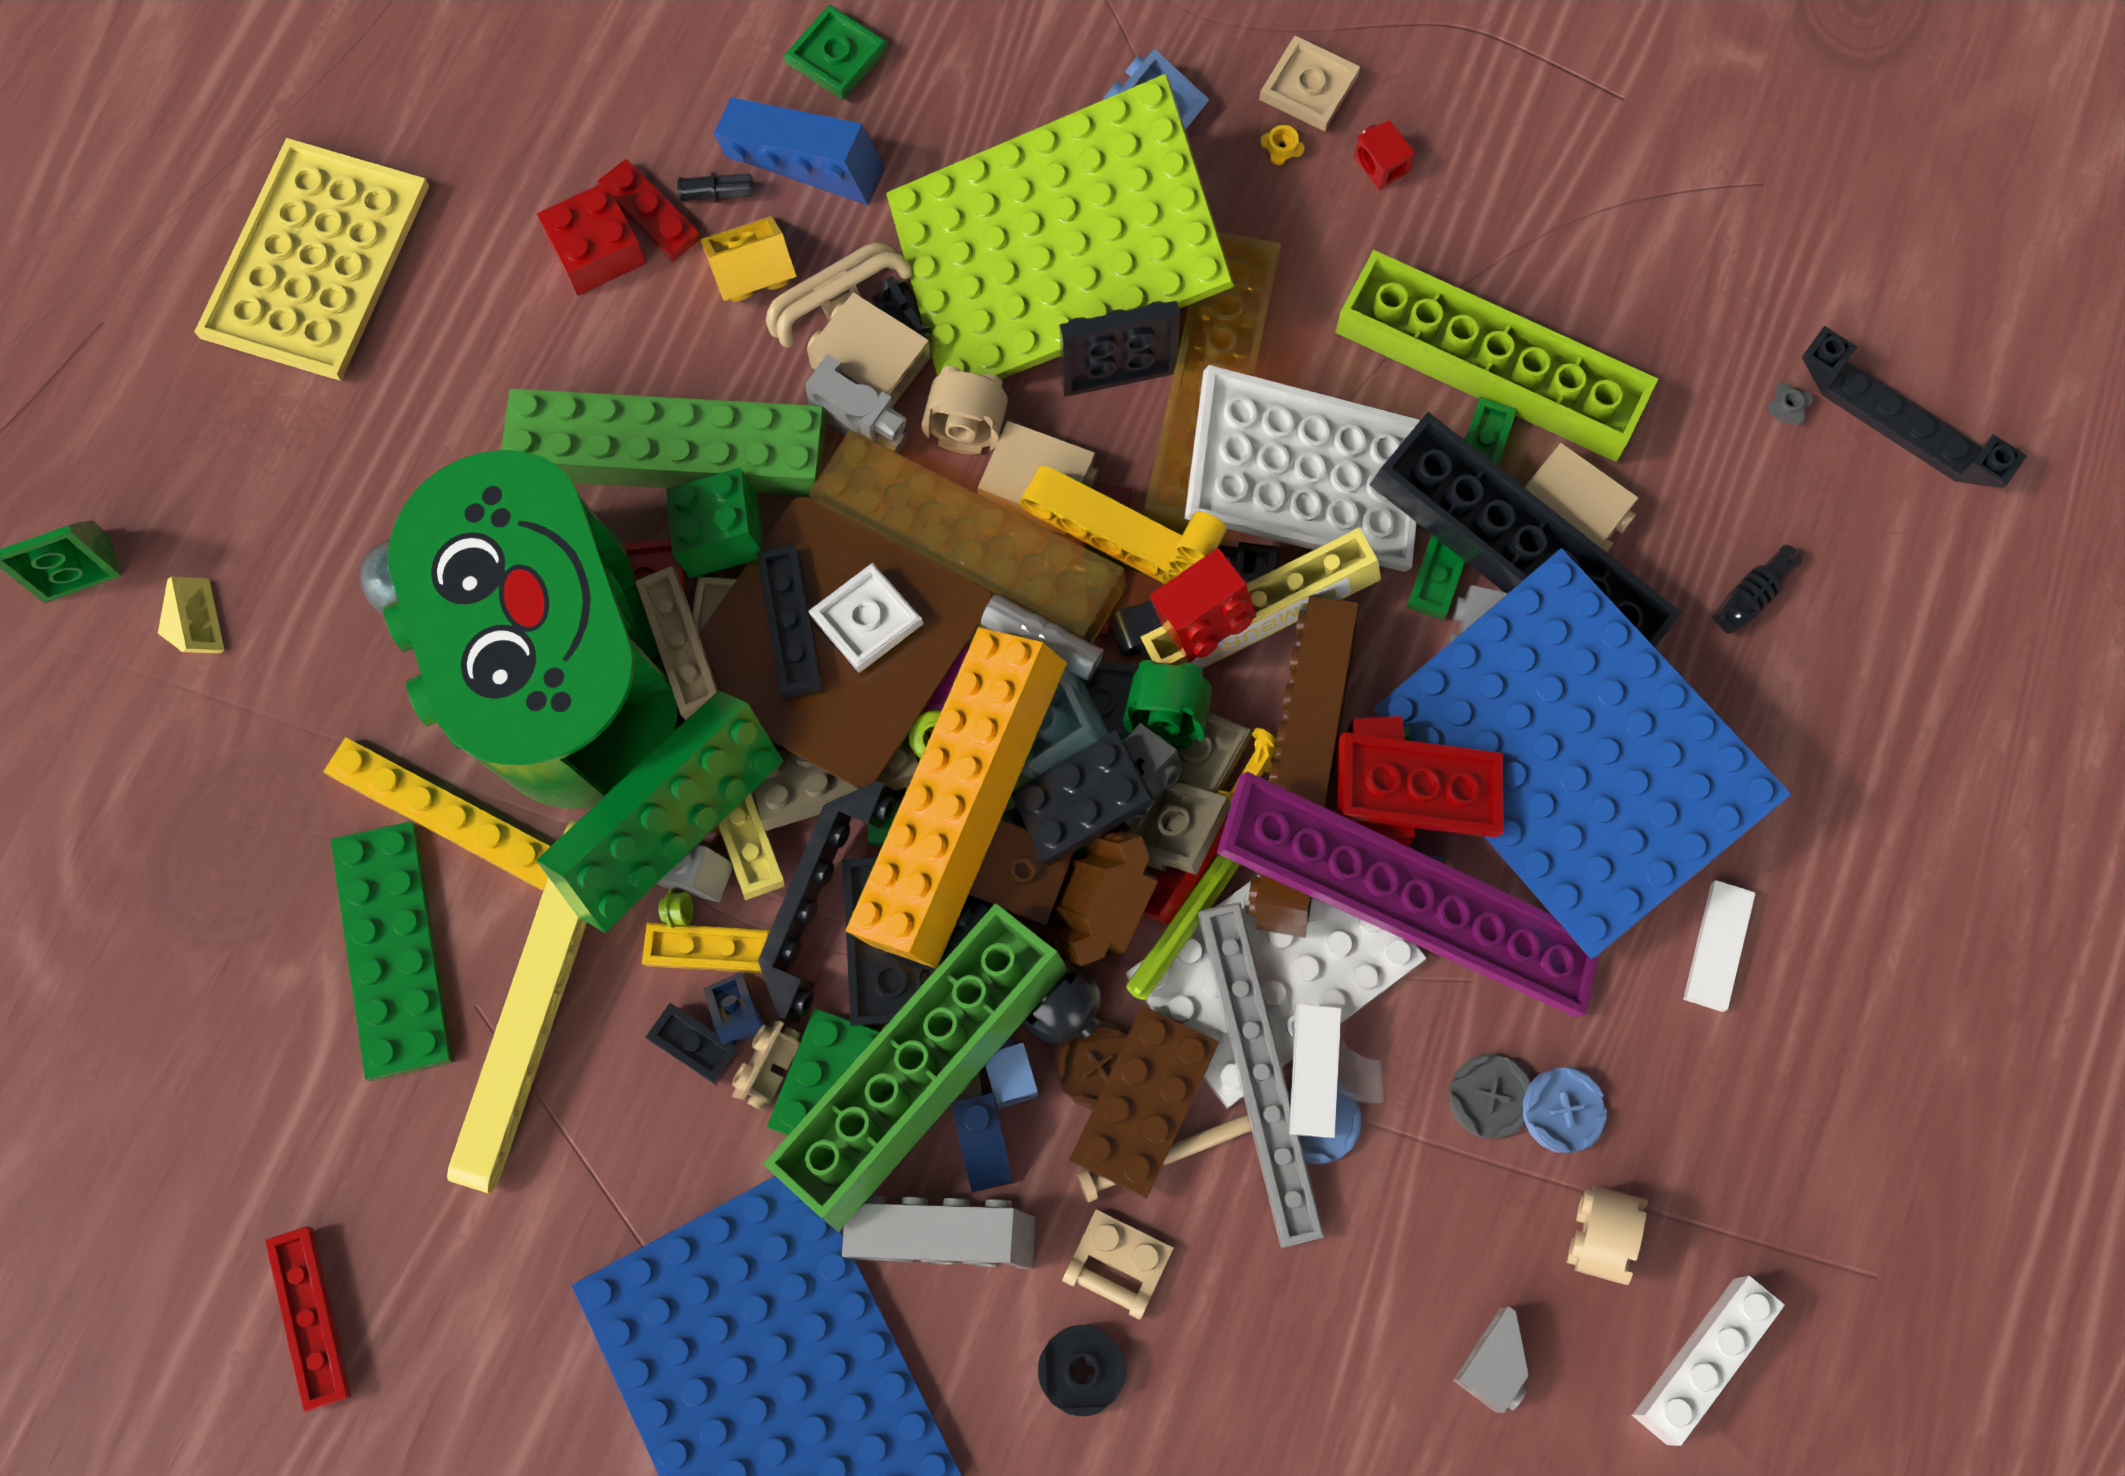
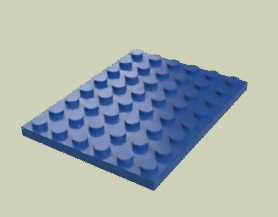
M1562 548L1373 708L1379 717L1402 716L1403 728L1408 727L1410 731V741L1503 753V834L1497 838L1485 837V839L1591 960L1606 950L1791 796V793Z
M776 1176L571 1285L658 1475L963 1476L856 1260L842 1257L843 1234L841 1230L837 1232Z

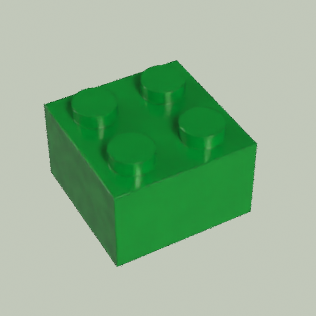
M741 468L666 489L672 554L689 578L757 560L756 553L764 551L757 493Z

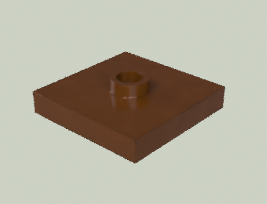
M1000 819L967 897L991 907L996 903L1009 914L1044 928L1047 925L1073 853L1048 866L1042 862L1028 830Z

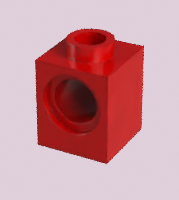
M1390 119L1378 126L1370 125L1360 133L1354 158L1375 186L1381 190L1410 173L1415 152Z

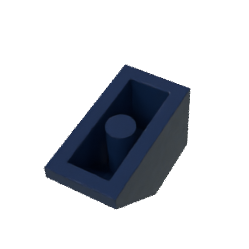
M993 1093L952 1102L951 1106L971 1192L1013 1183Z

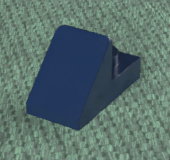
M742 971L703 988L715 1030L722 1045L727 1042L736 1045L756 1036L764 1023Z

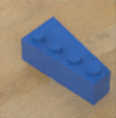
M731 97L713 133L724 155L733 161L750 164L867 206L885 170L862 123Z

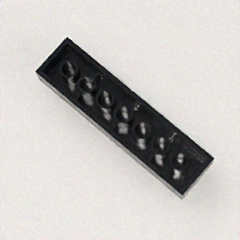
M1430 412L1424 415L1369 484L1505 593L1512 591L1562 548L1654 647L1658 645L1682 614L1680 610Z

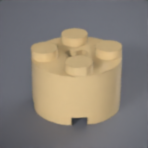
M953 366L942 368L940 375L933 380L921 425L924 434L929 438L930 433H932L935 437L939 438L938 446L955 453L967 455L981 454L982 448L990 446V451L993 450L999 441L1008 403L1007 395L1002 389V380L992 374L978 375L963 372Z
M1594 1185L1593 1190L1586 1188L1584 1196H1581L1576 1215V1221L1584 1223L1582 1232L1576 1230L1575 1237H1572L1566 1263L1575 1265V1271L1628 1286L1633 1275L1632 1272H1628L1630 1260L1637 1261L1647 1214L1643 1210L1647 1206L1648 1200Z

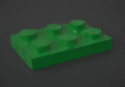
M814 1008L767 1128L788 1136L880 1032L864 1026H851L848 1020Z

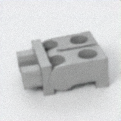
M827 354L805 383L809 405L822 406L826 424L854 442L863 444L864 450L871 455H874L881 448L896 457L906 444L908 434L903 431L906 425V418L893 410L892 397L883 391L877 396L876 391L871 386L855 384L842 374L841 362Z

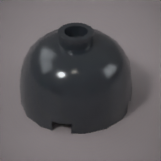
M1072 962L1070 964L1073 971L1070 973L1066 972L1036 1006L1037 1009L1032 1016L1028 1015L1021 1023L1039 1039L1053 1044L1068 1043L1077 1036L1085 1040L1100 1023L1095 1017L1101 1007L1102 993L1098 982L1084 966Z

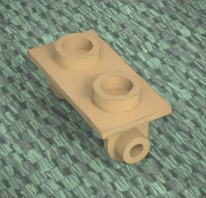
M770 1021L768 1026L763 1025L759 1029L752 1043V1048L756 1049L748 1064L743 1063L740 1066L732 1082V1086L736 1087L732 1097L745 1100L747 1095H750L747 1104L761 1111L765 1104H771L783 1077L770 1071L772 1065L775 1064L787 1070L800 1044L798 1042L801 1035L799 1032L789 1027H786L783 1033L780 1032L784 1024L781 1021Z

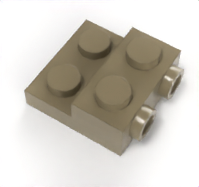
M1176 782L1171 788L1165 789L1154 800L1156 804L1152 806L1145 817L1137 819L1131 827L1126 826L1124 832L1143 837L1150 857L1147 866L1166 871L1167 867L1170 866L1197 874L1230 809L1231 803L1227 796Z

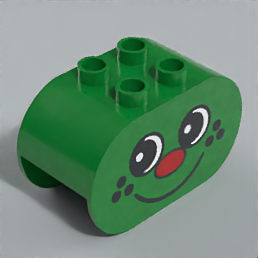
M495 450L470 455L441 468L413 492L401 509L390 536L388 570L398 600L383 607V615L396 645L403 652L413 649L421 674L406 680L407 693L415 713L425 726L438 723L455 748L465 751L526 797L544 805L557 808L576 809L595 806L665 741L679 725V708L635 582L637 579L624 544L616 533L600 521L584 502L568 475L553 462L533 453L516 450Z

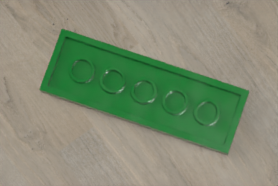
M409 821L330 839L365 1079L375 1081L453 1063L416 824Z

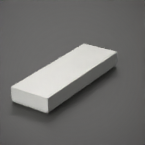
M1716 880L1711 883L1683 1000L1721 1012L1728 1010L1756 892Z
M1304 1004L1296 1005L1289 1135L1335 1138L1341 1008Z

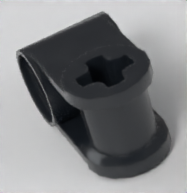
M1151 600L1139 605L1123 608L1107 619L1123 657H1132L1147 651L1141 636L1162 626Z

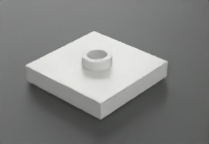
M873 563L808 611L811 618L858 673L923 625L922 618Z

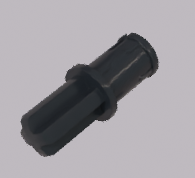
M712 172L711 176L679 177L677 181L678 195L681 202L686 200L713 199L715 203H719L721 198L751 197L755 191L754 180L749 173L718 175L717 172Z

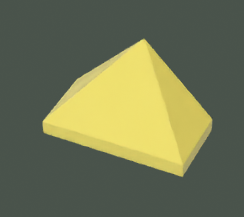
M171 576L167 580L158 634L182 652L222 653L224 651L210 580L207 578Z

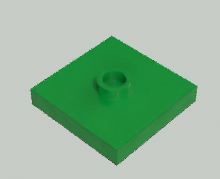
M829 4L784 54V60L786 64L843 101L888 50L887 41Z

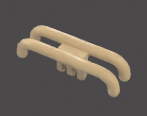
M874 242L865 245L774 299L767 310L766 323L768 330L773 337L779 339L783 347L790 348L795 343L792 326L798 318L821 305L826 318L830 322L831 314L840 302L843 301L845 303L853 292L861 297L856 284L887 267L891 270H896L900 278L908 279L912 275V268L904 256L896 253L892 247L885 243Z

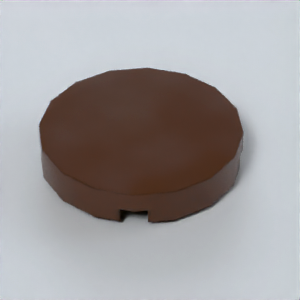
M1100 1024L1085 1040L1077 1036L1068 1043L1061 1045L1056 1059L1057 1079L1063 1092L1075 1104L1093 1110L1127 1039V1036L1122 1031L1105 1024Z

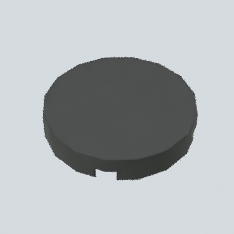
M1482 1054L1469 1059L1455 1072L1449 1086V1106L1455 1120L1468 1133L1481 1139L1499 1140L1515 1134L1526 1124L1523 1119V1099L1531 1080L1528 1073L1516 1061L1495 1054Z

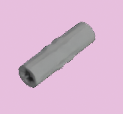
M997 593L990 600L981 618L982 625L996 632L1045 643L1067 662L1065 669L1087 681L1094 674L1104 653L1103 649L1069 632L1060 624L1050 622L1043 615L1031 612Z

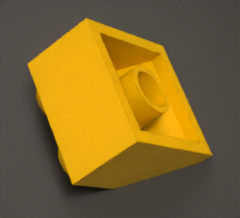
M772 216L700 239L724 301L729 299L732 302L742 301L750 298L753 295V291L765 287L769 290L778 289L789 283L788 279L797 277L783 234Z

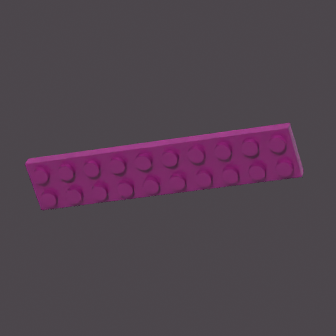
M1245 772L1239 776L1217 854L1577 1018L1586 1015L1599 955L1591 960L1552 914L1250 772Z

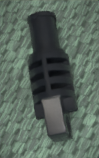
M1783 545L1765 565L1754 567L1728 593L1712 616L1726 634L1737 631L1754 619L1781 592L1782 581L1803 560L1801 554H1797L1793 559H1790L1797 551L1794 547Z

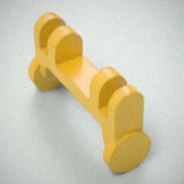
M1255 728L1252 736L1256 739L1254 742L1256 750L1241 775L1245 772H1250L1261 777L1263 772H1270L1272 766L1270 760L1276 759V738L1263 729ZM1238 780L1230 792L1218 790L1217 794L1227 796L1230 803H1232Z

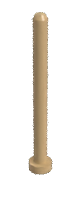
M1248 1114L1173 1143L1163 1166L1251 1132ZM1087 1170L1077 1174L1087 1202L1098 1199L1097 1192L1116 1185L1095 1174L1090 1176Z

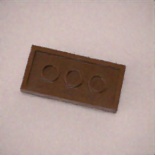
M1142 1005L1069 1162L1147 1199L1214 1056L1219 1041Z

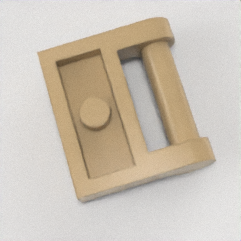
M1095 1210L1062 1281L1073 1287L1077 1283L1130 1310L1129 1315L1140 1320L1173 1251V1247ZM1088 1256L1142 1282L1143 1284L1138 1294L1084 1268L1083 1266Z

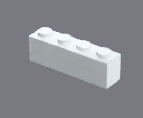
M1752 1277L1734 1278L1632 1416L1666 1445L1681 1446L1785 1304Z

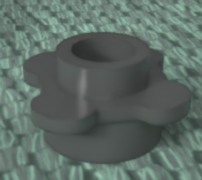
M1779 383L1775 388L1776 396L1774 400L1767 405L1769 414L1781 423L1801 424L1805 419L1804 411L1806 407L1810 406L1813 401L1811 394L1807 391L1800 392L1793 389L1789 383ZM1787 401H1791L1793 406H1789Z

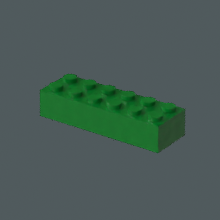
M718 690L536 861L575 914L606 933L784 761L749 704Z

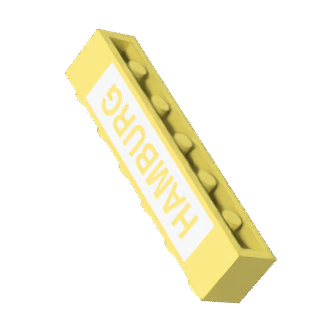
M1360 527L1247 583L1257 617L1252 620V623L1245 631L1237 635L1231 634L1219 642L1217 648L1210 655L1204 658H1196L1190 663L1203 669L1296 623L1299 610L1307 611L1309 596L1342 600L1380 581L1381 574L1378 559ZM1162 626L1141 636L1152 661L1175 666L1189 663Z

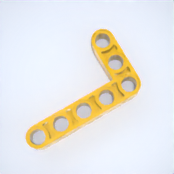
M1047 466L1037 467L1019 500L1022 508L1033 516L1164 584L1217 549L1227 531V527L1220 519L1209 513L1198 511L1192 515L1183 535H1180Z

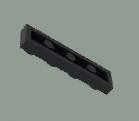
M796 544L756 553L780 694L783 700L824 692Z

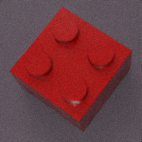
M606 181L536 213L545 235L577 296L646 264L638 240Z
M1219 548L1149 595L1163 629L1189 663L1196 658H1204L1210 655L1217 648L1219 642L1231 634L1237 635L1245 631L1252 623V620L1257 617L1247 584Z

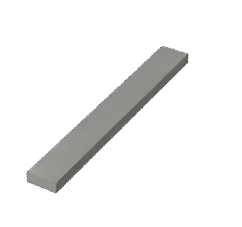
M1237 902L1199 911L1198 916L1280 1247L1284 1248L1324 1238L1299 1135H1289L1291 1102L1241 903Z

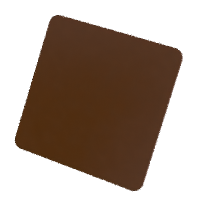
M801 497L793 500L788 505L763 541L764 551L796 544L809 610L873 563L922 618L923 625L858 673L810 616L824 692L783 700L780 694L758 560L749 562L700 631L699 636L718 690L748 703L771 742L851 786L860 789L879 779L980 625L982 615L992 597L986 588L810 498Z

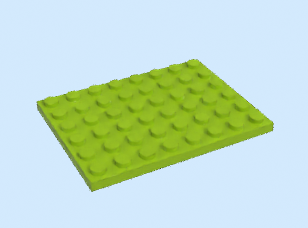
M1166 74L886 192L903 255L912 268L910 280L923 325H928L931 329L930 336L932 339L929 342V347L937 376L940 375L942 368L953 366L963 372L978 375L992 374L1000 379H1004L1059 357V324L1068 323L1074 318L1084 317L1088 319L1103 316L1113 310L1123 309L1127 311L1142 308L1157 301L1166 303L1177 300L1180 309L1235 287L1175 96Z

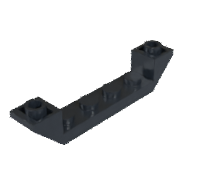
M1826 326L1822 328L1803 354L1802 359L1822 396L1955 482L2004 488L2027 457V455L1994 434L1980 447L1851 364L1848 360L1857 349V346Z
M875 781L825 804L821 810L758 959L773 1005L779 1017L799 1022L801 1016L806 1015L814 1000L812 990L815 983L787 971L789 964L794 963L802 946L800 938L806 925L813 921L817 913L818 903L816 901L822 886H826L833 875V860L836 853L848 840L851 818L880 829L883 822L891 817L896 803L894 798L896 790L881 782Z

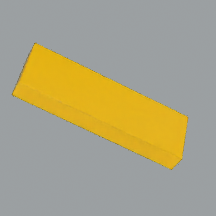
M647 923L642 964L648 967L762 973L758 959L770 930L675 925L674 928H669L667 924Z

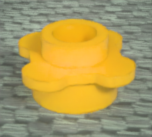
M1289 125L1276 126L1271 130L1270 134L1266 133L1261 137V146L1269 151L1271 155L1270 161L1275 165H1283L1286 159L1293 156L1300 157L1304 153V144L1298 142V133ZM1279 144H1285L1286 146L1280 147Z

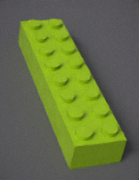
M1374 249L1340 312L1335 331L1336 334L1478 399L1483 397L1517 409L1515 416L1617 462L1626 447L1658 381V378Z

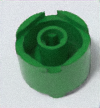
M1152 660L1141 661L1138 670L1133 675L1123 718V724L1127 731L1132 733L1141 723L1175 749L1191 747L1192 741L1196 738L1200 742L1204 738L1213 696L1212 686L1202 677V668L1191 663L1175 666L1160 664Z

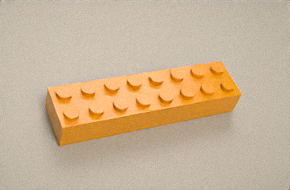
M978 627L845 930L846 932L872 947L937 969L1067 665V662L1045 643Z

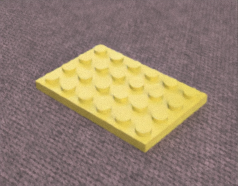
M286 138L194 332L200 339L342 381L429 188L426 179Z

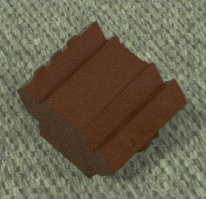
M1112 829L1086 844L1085 849L1087 853L1071 858V867L1051 911L1054 923L1044 928L1036 929L1037 936L1055 949L1061 959L1083 966L1104 958L1107 950L1115 954H1123L1125 949H1127L1158 882L1157 877L1144 871L1150 857L1143 837L1140 835Z

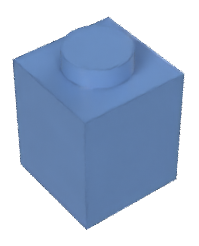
M1007 1040L985 1064L997 1109L1038 1098V1091L1024 1044L1014 1045L1013 1040Z

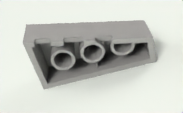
M870 1196L844 1225L842 1257L855 1260L914 1263V1260H921L922 1263L952 1265L956 1264V1261H960L962 1264L977 1265L979 1267H996L997 1263H1005L1016 1266L1017 1269H1033L1036 1217L1011 1208L1012 1201L986 1200L985 1207H969L970 1200L945 1198L943 1206H928V1199L902 1197V1205L887 1204L886 1197Z

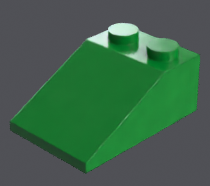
M93 520L67 525L0 549V568L43 603L121 576L110 536Z

